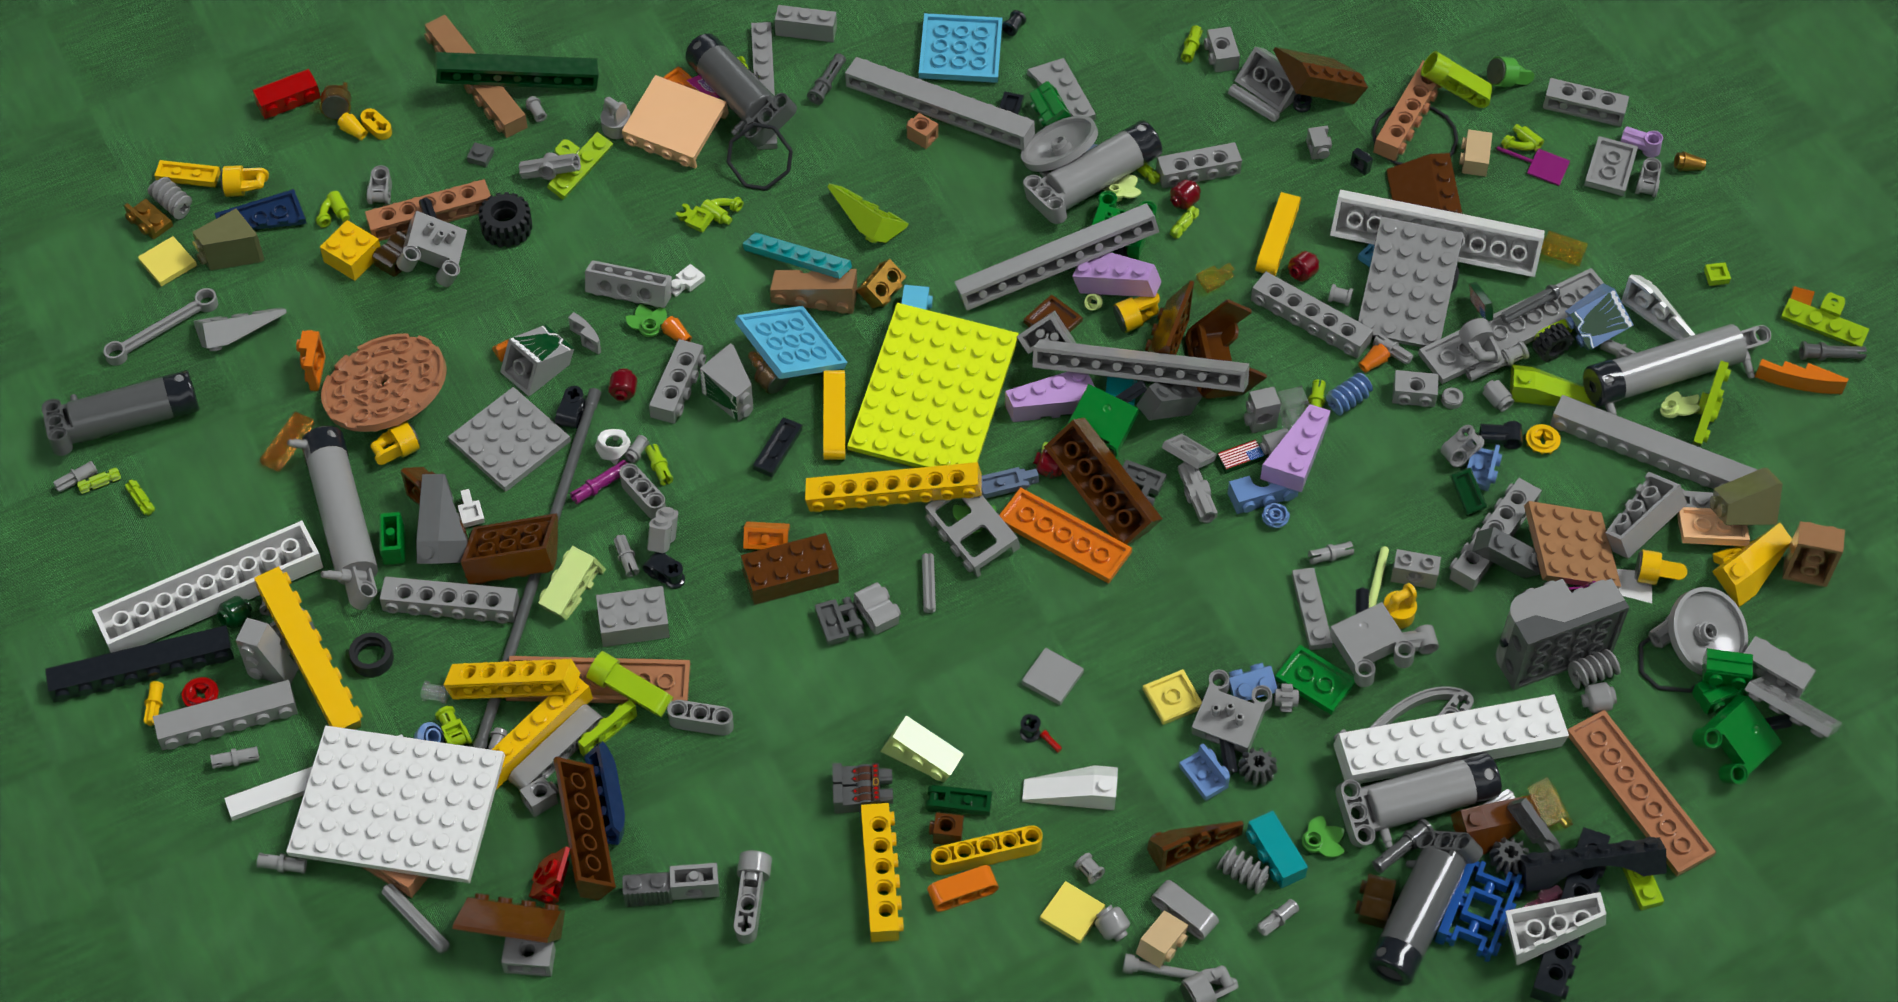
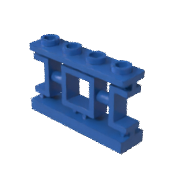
M1477 861L1472 864H1466L1463 876L1448 905L1435 942L1444 945L1446 941L1450 946H1454L1457 937L1479 945L1476 956L1486 957L1484 961L1489 962L1491 956H1497L1501 943L1497 942L1499 935L1504 937L1507 931L1505 911L1515 909L1517 904L1513 903V899L1515 896L1520 897L1524 884L1520 883L1523 875L1518 874L1516 877L1513 876L1512 872H1508L1504 881L1484 873L1486 862L1482 861L1480 863ZM1473 870L1477 871L1474 881L1485 884L1484 890L1472 886L1469 894H1466L1465 890ZM1508 885H1512L1513 888L1506 906L1502 908L1500 906L1503 898L1492 894L1494 888L1506 893ZM1472 898L1495 906L1490 920L1468 912ZM1457 910H1462L1459 920L1469 923V928L1465 929L1456 925L1454 932L1450 933L1449 930ZM1493 924H1497L1498 926L1490 947H1485L1488 937L1478 934V929L1482 928L1491 932Z

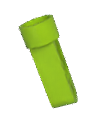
M1437 51L1432 52L1427 57L1421 69L1423 77L1478 108L1489 106L1492 93V85Z
M604 651L597 655L586 675L587 679L600 687L605 688L607 686L658 717L663 716L668 705L673 700L670 694L621 666L620 660Z

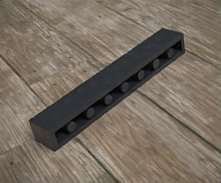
M225 625L46 668L45 673L48 692L55 703L65 702L75 697L89 696L100 691H110L125 685H135L146 680H156L162 676L180 674L191 669H201L216 663L222 664L235 658L231 637Z

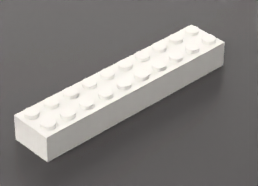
M1340 190L1330 236L1375 245L1382 216L1463 233L1458 262L1535 277L1544 240V230Z
M300 521L96 608L92 612L112 653L146 645L217 614L221 603L234 596L247 600L259 596L260 593L255 586L254 578L278 566L282 573L287 572L291 581L323 568V564L303 521Z
M1554 694L1338 734L1333 745L1344 780L1353 779L1361 784L1407 775L1481 753H1488L1493 759L1562 747L1569 734Z

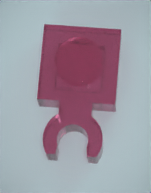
M1558 885L1551 889H1544L1538 893V898L1535 901L1527 903L1524 907L1558 901L1561 899L1563 891Z

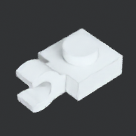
M688 265L676 274V279L672 280L671 294L676 297L685 289L691 292L705 281V275L693 265Z
M462 490L463 504L458 505V510L464 528L485 523L479 500L472 501L470 490Z

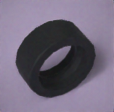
M370 632L362 634L355 638L349 648V657L353 669L364 677L380 676L392 666L394 655L391 643L380 633ZM379 646L384 649L385 655L376 663L366 664L358 659L359 653L367 647Z

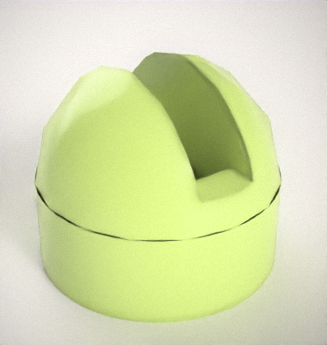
M1089 294L1084 300L1085 307L1088 310H1098L1102 307L1103 299L1098 294ZM1091 299L1097 300V304L1091 303Z

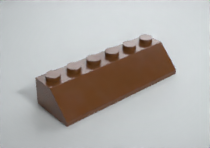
M1085 417L1073 419L1044 446L1113 538L1126 545H1130L1148 533L1163 519Z
M555 757L553 760L577 889L580 897L600 900L615 889L616 885L594 768L591 764Z

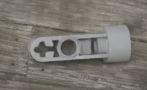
M744 851L739 856L737 875L741 879L734 930L737 940L743 944H750L757 937L764 883L770 878L772 857L760 851ZM746 905H754V908L751 910L743 909ZM746 921L748 922L749 928L746 929V932H742L745 930Z

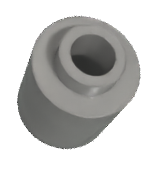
M1491 380L1484 386L1483 395L1495 409L1503 412L1514 403L1512 394L1499 380Z

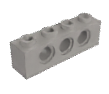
M1550 78L1543 109L1621 127L1629 96Z
M1233 142L1157 157L1156 171L1160 174L1162 188L1174 187L1185 179L1198 182L1240 174L1242 159L1236 143Z
M594 260L591 261L585 270V292L593 293L594 295L648 304L657 308H665L671 298L672 276Z
M681 339L678 340L649 404L651 418L675 424L678 416L681 417L684 410V402L691 395V386L697 382L698 370L706 361L703 345Z

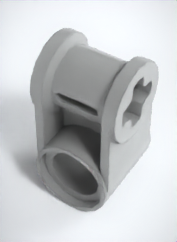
M1650 157L1644 161L1635 194L1645 193L1656 198L1662 167L1658 159Z
M379 165L371 171L370 183L367 189L368 204L381 202L390 205L392 189L390 172L386 166Z
M1465 425L1442 445L1441 453L1451 465L1459 467L1483 447L1484 439L1475 433L1473 426Z

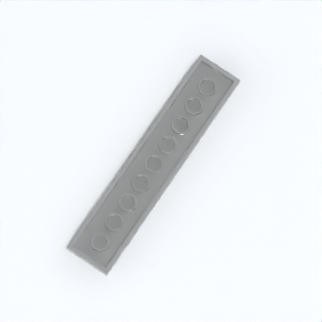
M1590 268L1556 284L1560 290V296H1558L1557 300H1550L1510 323L1502 321L1501 313L1522 301L1493 314V320L1488 322L1495 334V341L1500 351L1517 345L1519 341H1522L1524 344L1534 341L1537 332L1567 318L1568 316L1565 311L1604 282ZM1459 331L1419 349L1418 355L1433 374H1438V380L1441 384L1466 373V369L1481 363L1472 352L1466 350L1459 336Z

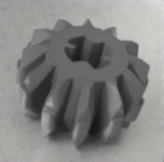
M1252 747L1249 753L1244 752L1238 764L1240 776H1245V783L1253 781L1254 787L1257 785V782H1260L1263 786L1266 785L1267 781L1272 782L1278 770L1276 757H1271V750L1264 753L1262 747L1259 751Z
M1503 837L1500 842L1496 841L1489 856L1492 858L1490 861L1491 866H1497L1496 873L1503 871L1506 878L1508 872H1512L1513 876H1517L1521 872L1520 855H1527L1529 853L1528 848H1522L1523 841L1516 843L1514 837L1510 841Z

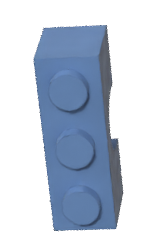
M1250 476L1229 481L1227 494L1236 513L1239 514L1243 512L1248 513L1272 503L1290 501L1298 497L1299 491L1268 482L1269 486L1259 487L1252 482Z

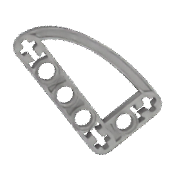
M1442 686L1426 689L1403 699L1391 707L1371 727L1391 724L1407 711L1435 700H1450L1439 715L1471 710L1474 699L1469 692L1456 687ZM1463 700L1467 701L1466 704L1464 703V704L1460 707V710L1457 709L1458 704H1459V701H1460V702H1462Z

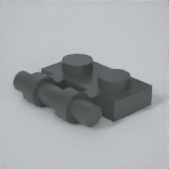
M1126 460L1123 468L1153 506L1155 498L1148 495L1152 493L1158 496L1166 480V474Z
M851 597L843 598L844 605L838 606L836 599L815 605V612L828 646L849 640L848 632L850 631L855 633L856 638L864 636V626L861 619H858L856 613L858 610L856 604L852 603ZM847 615L850 621L844 622L842 616Z

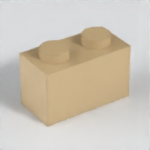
M1468 129L1467 137H1463L1461 149H1464V153L1461 152L1459 164L1463 165L1462 173L1486 177L1490 159L1492 133Z
M1164 910L1140 939L1136 954L1156 967L1161 968L1166 961L1169 963L1176 953L1175 949L1177 947L1182 948L1188 938L1185 934L1188 924Z

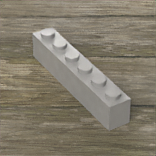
M286 680L153 716L159 744L162 750L175 749L188 743H197L210 737H220L228 732L242 731L254 725H264L276 719H286L298 714L290 682Z

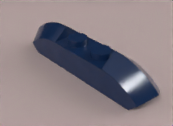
M601 741L584 756L585 763L593 765L607 843L619 845L625 830V810L614 758L606 744Z

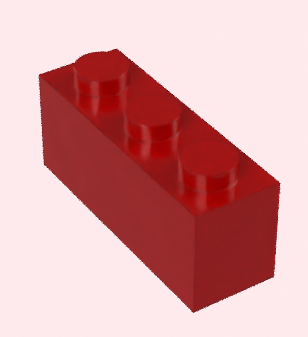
M309 69L253 90L256 104L264 119L321 98L318 84Z

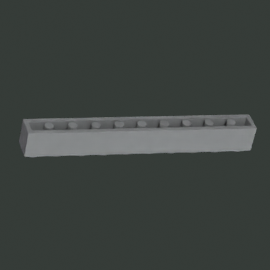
M856 57L845 72L847 87L1021 150H1025L1035 135L1034 120L1028 117L1017 115L1011 111L1003 110L992 104L978 101L975 98L964 96L955 91H950L868 60Z
M1147 203L954 281L959 297L966 310H970L1159 232L1156 218Z
M1041 339L1033 347L1034 368L1238 392L1245 391L1249 379V363Z
M1564 395L1561 396L1550 426L1557 430L1573 434L1580 439L1591 441L1601 447L1609 448L1619 454L1635 458L1640 462L1653 465L1660 470H1666L1681 478L1689 479L1712 489L1757 470Z

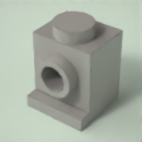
M1328 125L1308 128L1306 143L1312 160L1324 159L1330 155L1329 149L1332 148L1331 138L1327 137Z

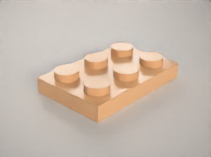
M1683 507L1677 513L1682 543L1731 546L1749 545L1750 537L1747 525H1725L1711 508Z

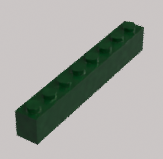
M436 52L435 77L436 83L594 90H597L598 85L597 58Z

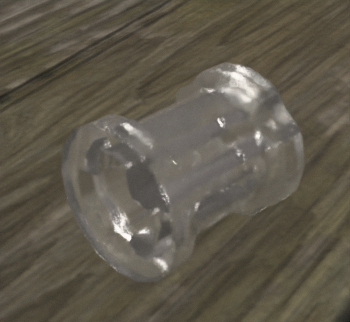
M425 681L421 691L422 701L429 699L446 704L449 693L444 685L431 684L430 681Z

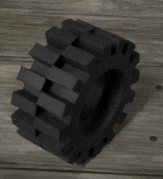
M1553 324L1549 329L1547 327L1543 333H1539V337L1534 339L1535 342H1533L1532 348L1543 361L1550 362L1553 358L1557 359L1559 355L1562 356L1564 351L1569 349L1568 346L1572 345L1574 338L1563 324Z

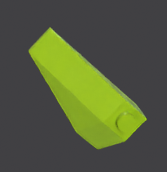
M830 183L828 185V189L859 232L866 235V240L875 244L877 241L886 243L907 228L909 223L893 213H886L878 209V205L862 200L863 197L842 186Z
M1511 366L1510 393L1514 402L1557 407L1561 396L1564 395L1596 407L1589 400L1584 386L1534 367Z

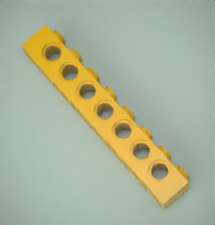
M978 462L806 478L805 501L810 512H822L824 510H844L846 508H865L868 506H887L890 504H908L956 498L970 499L982 496V474Z

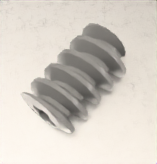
M163 177L160 180L154 181L149 186L148 194L176 219H183L189 213L192 198L182 191L180 187L176 186L170 178Z
M1608 649L1602 650L1601 653L1596 652L1593 656L1588 655L1585 658L1572 661L1568 666L1569 677L1578 689L1580 688V682L1586 687L1589 685V681L1595 684L1597 678L1603 681L1605 675L1611 678L1613 673L1615 675L1621 673L1616 656Z
M1234 846L1224 854L1217 866V870L1223 868V874L1228 875L1231 873L1233 880L1239 878L1241 885L1248 882V889L1251 890L1256 887L1255 893H1260L1269 878V866L1261 870V861L1253 865V857L1250 856L1245 860L1244 851L1236 855L1237 847Z

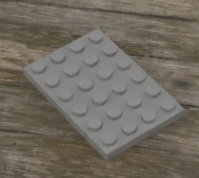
M1381 216L1358 322L1373 329V338L1381 333L1393 342L1421 348L1441 339L1463 233Z

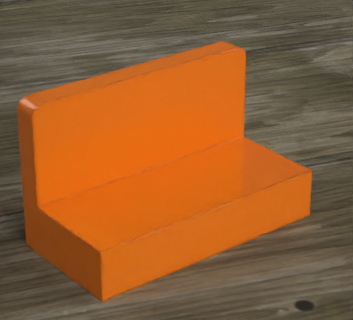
M746 522L744 526L743 549L762 550L788 543L790 524Z

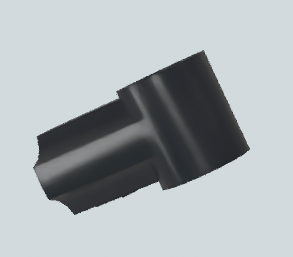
M1508 421L1503 425L1480 424L1479 435L1483 437L1484 443L1503 444L1507 449H1518L1522 446L1521 423Z

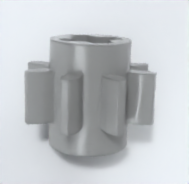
M1281 684L1280 689H1275L1274 705L1280 706L1281 712H1292V707H1298L1299 691L1293 690L1292 684Z

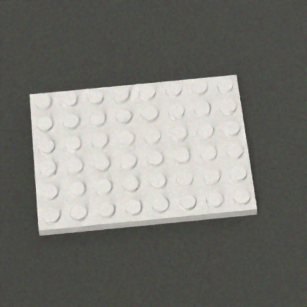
M325 726L286 852L288 856L470 883L505 754L503 751Z

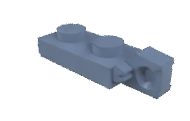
M1016 467L983 475L982 495L986 499L1018 491L1020 487L1023 489L1029 488L1030 485L1039 482L1037 469L1025 471V469Z

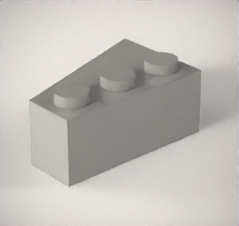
M247 618L236 638V643L248 675L254 679H265L276 683L289 680L291 685L299 667L295 660L293 661L289 656L290 650L282 648L279 644L281 639L268 623Z

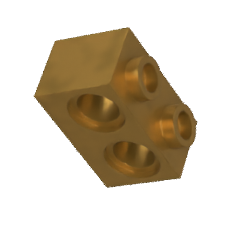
M891 259L879 263L856 291L872 308L880 305L884 307L891 300V294L897 292L903 286L901 282L906 276Z

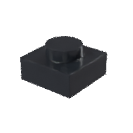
M1356 148L1352 152L1350 165L1366 176L1371 172L1373 158L1360 148Z

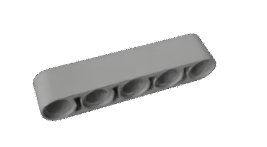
M582 705L511 772L508 778L509 782L521 790L542 776L547 779L555 772L553 759L555 757L565 759L571 757L579 749L578 741L581 736L593 730L603 717L589 705Z

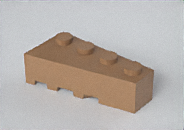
M850 269L840 279L815 271L803 273L801 270H775L770 288L771 303L853 314L857 298V269Z

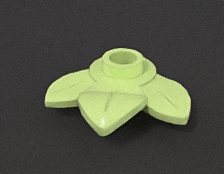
M1130 174L1105 188V191H1112L1117 195V202L1121 201L1123 197L1130 199L1141 194V191L1135 188L1138 178Z
M1678 391L1670 394L1661 404V415L1667 418H1674L1678 415L1687 416L1700 410V406H1698L1699 395L1682 397Z

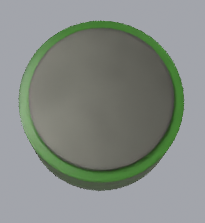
M1496 56L1490 61L1487 68V78L1490 84L1497 87H1512L1515 84L1528 85L1535 77L1531 70L1523 68L1512 57Z

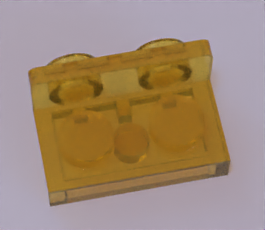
M1548 231L1540 254L1580 267L1588 243Z
M1548 777L1528 787V791L1547 827L1559 822L1565 829L1574 825L1554 784Z

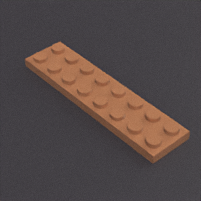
M509 656V661L572 659L581 673L579 678L590 687L593 699L589 703L624 704L629 700L607 686L602 688L586 678L587 672L595 658ZM616 658L620 660L621 666L673 697L672 701H688L690 660ZM548 696L505 698L506 701L543 702Z
M1605 710L1567 729L1570 740L1646 838L1660 837L1666 848V864L1676 876L1685 873L1715 855L1716 851Z

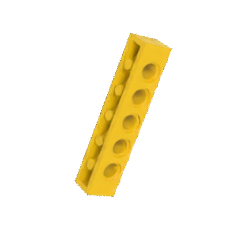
M572 659L463 663L451 665L443 685L452 699L573 695L581 673Z
M889 803L861 805L871 942L898 941L899 932L904 931L903 917H898V910H902L901 896H896V889L900 888L899 874L894 872V867H898V854L893 853L892 846H897L896 832H891V826L895 825L894 811H889ZM876 828L884 829L881 832L874 831ZM877 849L886 850L883 853L876 852ZM886 870L887 873L879 874L878 871ZM887 891L889 894L880 895L879 892ZM888 912L891 915L888 917H883L880 914Z

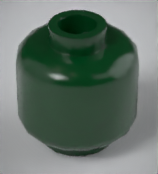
M234 596L219 605L217 612L218 620L223 626L226 625L231 629H235L243 625L247 618H251L252 606L247 599Z

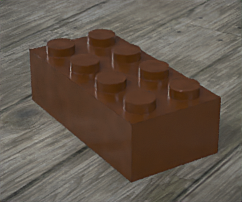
M826 533L741 555L742 571L754 605L839 583V568Z

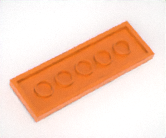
M1021 487L999 515L1013 532L1108 584L1132 553V547Z

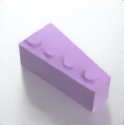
M1111 252L1077 265L1072 276L1079 292L1085 294L1155 297L1162 282L1154 264Z
M1067 371L1005 391V407L1013 422L1038 420L1044 416L1059 418L1060 415L1073 414L1088 384L1092 386L1094 384L1089 374Z
M1310 404L1263 463L1260 479L1302 492L1328 426L1330 410Z

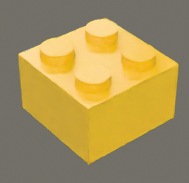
M347 220L320 246L323 262L356 281L374 263V251L381 246L378 238Z

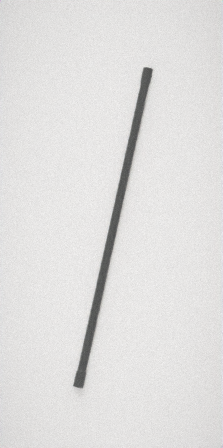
M596 388L589 389L579 426L550 514L557 513L558 522L594 411L601 396V391ZM542 573L529 575L501 662H509V656L516 655ZM489 698L472 747L487 748V741L501 698Z

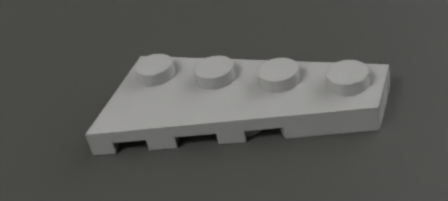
M1064 58L1027 69V75L1031 79L1034 78L1038 82V86L1049 81L1056 87L1071 117L1087 116L1093 120L1096 119L1093 108Z

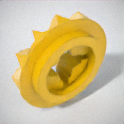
M1545 424L1531 427L1527 431L1525 438L1527 440V447H1531L1533 452H1540L1541 455L1544 453L1551 455L1554 450L1558 449L1561 441L1559 433L1553 427ZM1542 435H1544L1543 438L1546 441L1545 444L1541 443L1540 438L1542 437Z

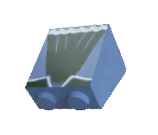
M1604 283L1565 311L1568 316L1565 318L1568 326L1571 329L1574 328L1577 336H1575L1577 343L1580 347L1588 350L1633 326L1616 290Z

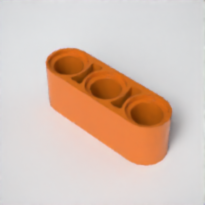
M983 865L936 881L928 886L927 891L935 910L942 912L995 893L999 886L991 867Z

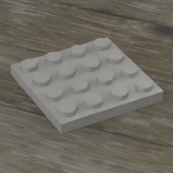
M514 387L448 436L451 444L505 492L571 442L570 436Z
M1763 677L1750 681L1745 688L1746 691L1750 692L1748 694L1750 698L1758 702L1762 700L1769 703L1771 710L1778 714L1783 712L1790 715L1789 720L1799 726L1803 724L1811 728L1810 732L1820 738L1831 736L1842 725L1840 721Z

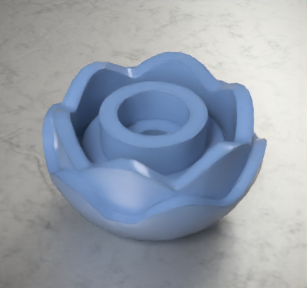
M1278 503L1267 505L1262 513L1264 523L1271 528L1283 527L1287 524L1290 517L1287 508Z

